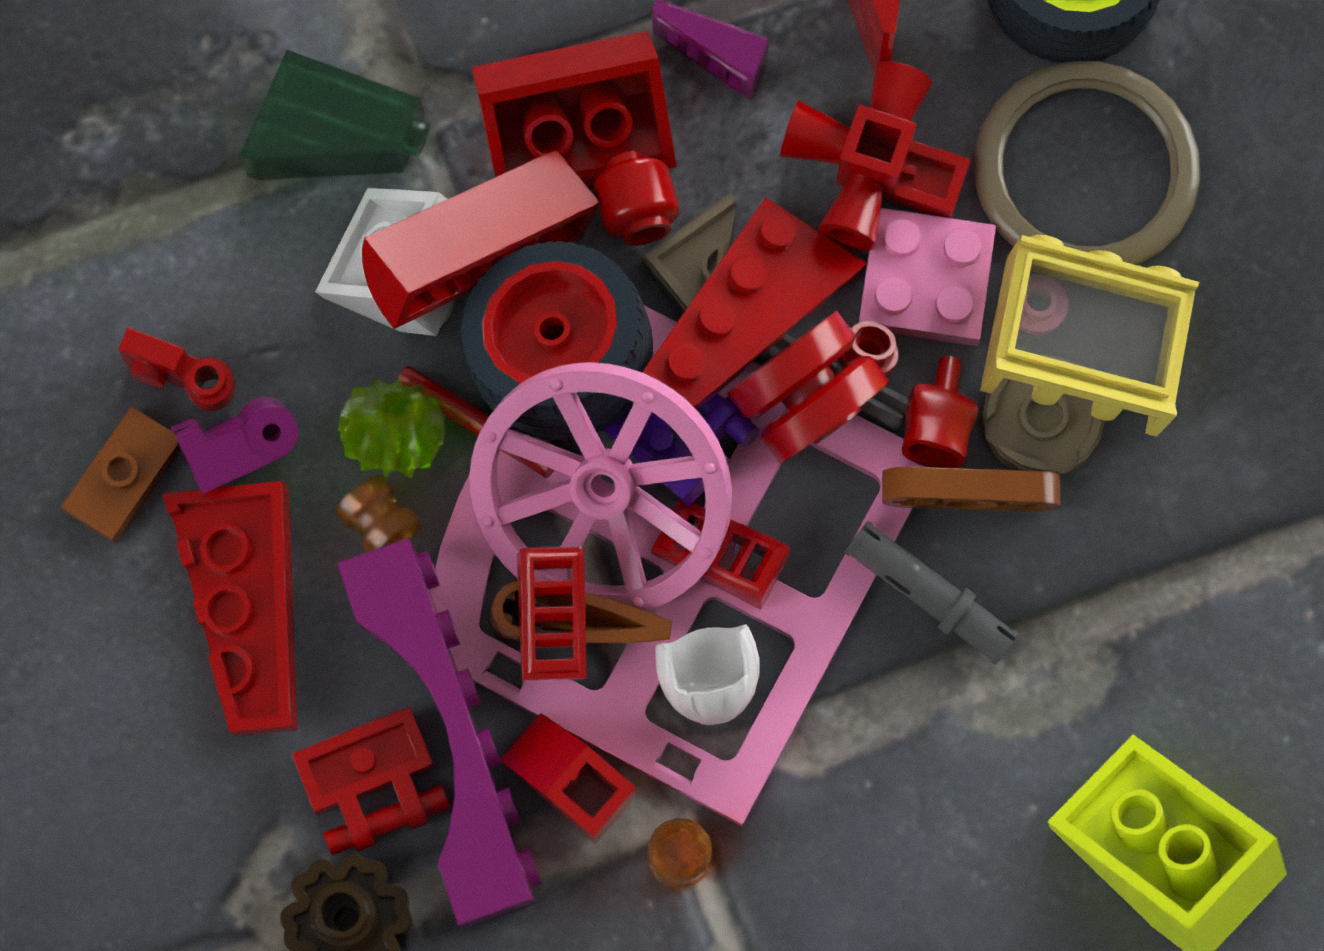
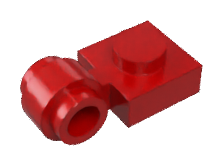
M127 327L118 350L127 366L131 368L129 371L131 376L158 388H163L166 381L183 387L187 395H189L188 397L191 402L204 411L223 409L233 400L236 393V381L230 368L222 360L213 357L200 359L190 356L183 347ZM218 380L214 387L202 389V386L207 381Z

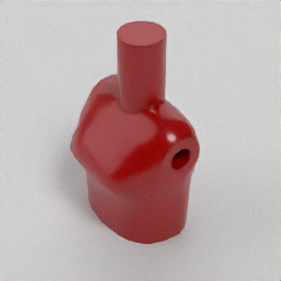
M941 357L938 361L934 385L917 384L913 386L908 397L902 454L908 460L924 467L960 468L966 462L968 440L978 415V406L974 400L958 392L962 362L956 357Z

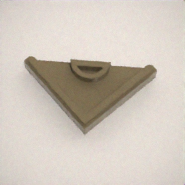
M731 194L724 197L641 256L642 266L682 314L731 247L737 213L736 199Z

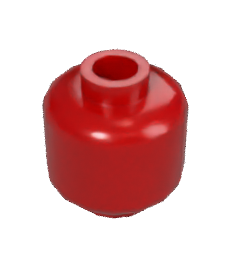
M628 151L612 157L607 162L608 168L599 174L593 184L594 196L600 202L598 209L606 232L616 239L624 240L625 244L629 246L647 245L667 236L671 231L670 225L676 220L680 212L679 201L666 164L657 158L642 157L638 151Z

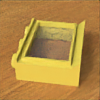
M1021 235L1006 258L980 391L992 394L1003 378L1033 385L1032 400L1039 404L1054 405L1063 394H1068L1093 401L1091 415L1100 420H1114L1123 409L1148 415L1145 434L1157 437L1177 416L1175 402L1193 301L1199 282L1183 278L1178 271L1169 267L1151 266L1145 268L1123 262L1120 256L1112 252L1102 250L1084 252L1064 246L1062 241L1052 236L1033 235L1028 237Z

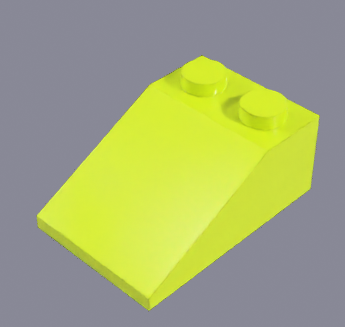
M1132 735L1047 821L1049 827L1155 930L1183 951H1215L1287 875L1275 836L1135 735Z

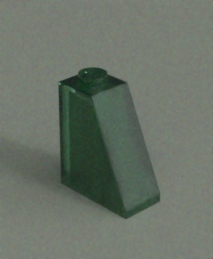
M286 50L239 156L247 177L258 181L403 173L410 155L418 157L421 154L429 135L430 123L425 120L421 98Z

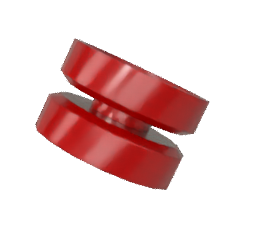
M838 311L833 312L727 393L745 418L760 417L781 401L787 409L764 427L761 440L779 463H783L812 442L818 444L857 415L861 411L860 406L872 398L890 381L871 356H859L835 373L829 365L852 347L856 337Z

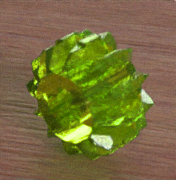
M373 378L369 388L354 387L351 397L345 402L344 411H341L338 430L341 431L340 440L344 446V457L359 460L361 471L373 468L382 470L385 478L395 471H399L406 477L411 478L416 468H430L433 459L437 456L439 446L443 444L446 426L443 424L445 416L441 414L439 399L433 396H424L423 385H416L410 388L403 386L399 378H397L394 384H385L379 379Z

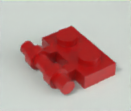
M410 706L292 753L316 816L338 807L341 809L346 823L323 832L332 856L356 847L358 852L376 845L374 839L407 825L410 826L411 830L428 824L427 817L450 808L442 785L418 794L412 781V777L435 767ZM393 785L399 802L364 815L358 799Z

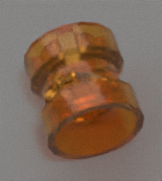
M375 475L359 484L342 499L334 512L346 529H353L359 534H363L361 546L366 553L407 538L411 539L422 524L410 507H397V501L394 499V488L383 475Z
M684 818L671 819L657 827L649 840L648 862L651 872L658 882L670 889L685 890L695 887L705 879L711 865L712 844L708 833L703 827L690 819Z

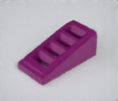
M656 0L652 9V33L741 95L752 100L768 62L769 40L767 37L672 3Z

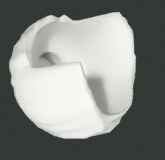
M747 625L733 628L710 627L699 629L673 642H663L655 647L657 676L663 693L672 707L686 718L705 725L722 724L731 721L741 714L750 703L758 682L760 659L755 640Z

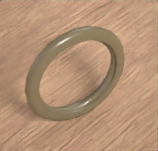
M1067 61L1040 68L1014 82L993 103L980 125L973 151L976 190L982 209L991 223L996 225V231L1013 247L1021 235L1028 237L1045 235L1021 216L1009 196L1003 176V155L1007 139L1018 119L1033 104L1052 94L1070 89H1097L1117 94L1136 104L1153 120L1164 137L1170 156L1171 178L1166 198L1157 214L1140 231L1122 241L1103 246H1076L1064 242L1063 244L1066 247L1084 252L1095 250L1112 252L1120 256L1123 262L1139 265L1159 254L1183 229L1195 207L1201 182L1199 150L1191 126L1176 103L1152 81L1127 68L1100 61Z

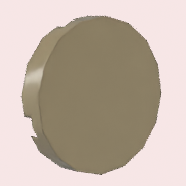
M1056 359V360H1060V361H1064V362L1070 363V362L1065 361V360ZM1003 378L992 394L986 392L980 418L984 440L996 459L1010 470L1052 472L1059 474L1060 477L1066 476L1085 464L1101 440L1105 420L1094 418L1091 415L1093 401L1063 394L1054 405L1039 404L1032 400L1033 385Z

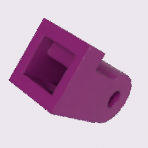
M260 397L251 400L244 405L238 416L204 431L201 430L194 417L171 427L195 482L203 494L282 458L293 449L297 443L299 433L296 420L284 404L270 397Z

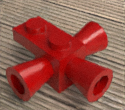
M894 61L877 63L874 71L870 108L858 105L850 128L799 99L795 104L782 142L780 157L839 164L836 184L843 187L819 225L818 231L840 246L858 251H872L876 248L882 199L932 216L952 218L971 159L913 141L917 123L911 120L932 87L931 79L922 71L907 64Z

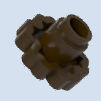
M357 853L346 855L338 867L325 859L314 861L307 869V872L301 873L292 882V892L297 902L284 907L280 914L281 924L284 928V944L289 951H402L400 943L396 938L404 936L413 927V918L409 911L410 901L406 890L399 885L389 884V873L383 863L376 860H367ZM346 910L356 911L359 914L357 923L349 930L342 932L338 930L337 919L339 915Z

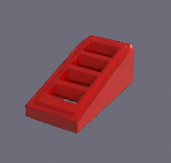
M678 500L673 512L686 521L689 519L698 523L697 529L702 532L706 508L694 503L687 507L681 500ZM730 519L723 543L710 567L700 579L761 610L790 557V546ZM661 531L651 549V554L677 566L689 555L690 551L688 549L682 551L673 547L676 541ZM733 541L742 547L728 571L718 566ZM754 552L762 556L763 559L750 581L741 577V574Z
M584 547L520 549L517 554L522 681L586 679ZM567 569L568 580L534 581V570ZM568 595L569 606L535 607V596ZM570 621V633L535 634V622ZM571 647V659L535 660V648Z

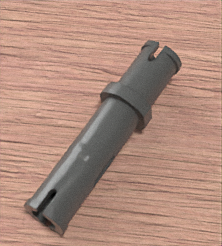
M870 521L865 523L844 552L938 620L937 628L946 635L950 631L954 632L989 658L990 662L994 665L1000 661L1019 634L1017 630L1011 629L974 601L975 593L968 588L961 592L922 563L917 557L910 554L875 528Z

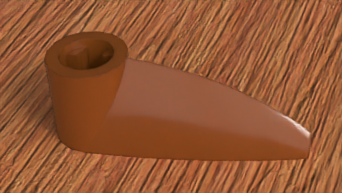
M513 581L505 585L492 601L488 612L489 624L494 634L502 641L520 644V627L513 625V617L511 615L503 613V605L510 607L514 602V598H518V581ZM585 592L586 643H634L670 640L671 620L622 602ZM568 595L535 596V607L569 606ZM570 621L535 622V634L570 633Z

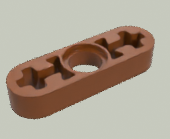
M895 467L882 471V503L887 506L902 508L1015 512L1052 511L1061 507L1060 475L1044 471Z

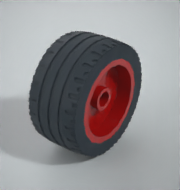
M548 241L543 244L535 243L533 246H525L519 251H513L509 256L502 257L501 261L494 263L493 267L490 270L488 269L482 278L480 277L476 287H473L471 290V295L466 300V307L463 309L460 335L465 364L482 398L493 411L515 387L543 371L574 363H604L626 367L642 373L653 357L651 325L634 284L612 259H608L602 252L599 253L596 249L587 248L582 244L576 245L573 242L564 243L563 241L555 243ZM576 392L597 433L606 426L613 425L614 421L621 419L622 415L625 412L627 413L635 403L605 393ZM553 397L534 405L511 425V427L524 434L528 433L532 437H539L544 440L558 441V439H563L565 441L574 438Z

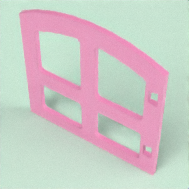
M644 305L652 329L654 356L677 322ZM752 361L745 368L744 372L718 393L724 398L729 397L727 393L761 365ZM782 401L760 417L751 418V422L760 430L759 435L747 447H742L738 444L730 459L731 463L728 465L732 484V511L730 519L745 526H748L782 464L776 460L761 440L764 427L787 409ZM855 415L818 444L812 442L810 445L878 481L880 491L856 535L865 523L870 521L875 528L895 542L913 508L892 507L882 503V471L895 467L924 466L908 460L902 454L903 438L858 415ZM533 437V438H535V439L541 440V441L546 442V443H548V444H549L550 441H551V439H546V440H544V439H540L539 437ZM501 450L499 452L497 485L501 503L572 478V476L556 470L550 477L545 478ZM468 476L458 496L440 546L435 567L440 586L430 589L437 613L448 609L456 628L460 645L450 648L457 672L468 668L475 684L536 717L543 713L579 740L742 827L877 575L852 556L845 554L823 595L812 598L777 580L761 610L699 579L691 588L674 600L659 607L646 610L672 621L670 640L628 643L606 684L601 689L590 690L573 680L523 681L522 688L520 689L487 671L491 668L498 654L521 666V652L485 634L480 628L486 590L495 553L487 543L478 525L472 505L470 478ZM570 502L547 511L573 524L580 510L574 502ZM627 506L640 559L659 569L662 574L676 567L651 554V549L661 530ZM597 519L590 533L614 545L608 520ZM695 522L693 526L697 528L699 524ZM676 542L673 546L682 551H685L686 549L678 542ZM731 542L718 567L729 571L736 558L734 550L737 544L735 542ZM747 564L741 577L751 581L757 569ZM711 600L720 601L791 639L794 645L793 652L737 755L727 761L721 760L653 724L646 717V710L660 686L656 669V645L663 642H673L688 634L703 606ZM668 745L700 761L692 781L657 762L661 759Z

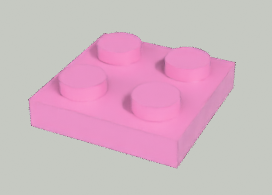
M881 208L876 248L869 251L858 323L873 321L884 325L896 335L978 347L981 337L996 225Z

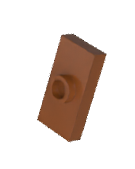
M131 406L62 504V510L116 544L181 450L174 433Z

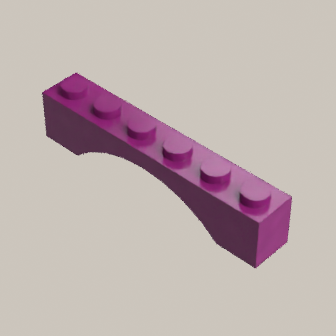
M407 538L338 562L337 565L356 622L366 633L393 649L416 671L431 692L446 725L454 760L455 798L449 833L439 858L438 866L458 925L462 928H467L535 904L536 900L531 888L542 885V881L530 848L518 851L511 827L522 824L510 788L501 791L497 789L490 767L501 764L489 728L478 731L470 708L481 704L469 669L457 672L450 648L460 645V641L449 610L437 613L430 589L439 587L440 582L429 551L417 554L416 548L411 540Z

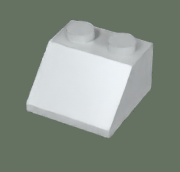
M367 188L315 293L324 299L393 328L381 313L367 285L362 264L364 237L447 200V198L439 192ZM453 301L395 330L437 336L441 326L452 313Z

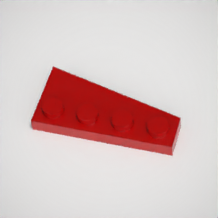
M765 197L642 373L672 388L698 410L744 372L745 368L764 351L768 352L779 343L787 332L805 317L809 318L826 304L827 300L844 285L847 286L862 273L867 263Z
M283 481L218 487L204 494L201 490L163 493L167 512L172 516L179 540L176 544L183 567L187 569L195 600H193L197 619L199 624L203 626L210 650L208 658L229 732L236 736L298 730L289 486Z

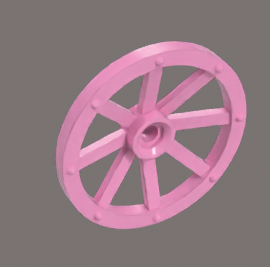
M574 363L558 366L528 378L505 396L489 416L479 433L471 458L470 494L478 525L492 551L517 579V554L520 549L528 547L516 534L510 523L574 502L580 511L561 547H582L596 520L607 519L625 585L610 586L585 582V592L643 610H650L682 595L704 575L715 559L730 523L732 511L730 471L723 450L712 429L700 413L672 388L644 373L626 367L604 363ZM576 392L605 393L635 402L612 449L604 448ZM553 397L584 457L509 429V427L525 411ZM652 412L664 420L681 437L693 455L635 464L629 459ZM500 449L572 476V478L501 503L497 485V463ZM600 475L609 476L614 483L606 482ZM702 477L706 496V512L702 532L638 487V485ZM627 506L690 551L689 555L667 573L646 581ZM567 569L534 570V581L568 580Z

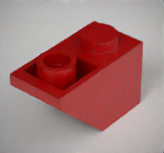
M543 713L539 714L500 759L504 766L594 844L600 840L637 797L636 787L588 745Z

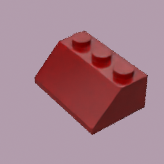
M648 31L471 67L495 177L554 150H557L586 186L594 184L599 174L608 168L607 162L612 157L628 151H638L642 157L657 158L665 163L668 169L677 167L659 58Z

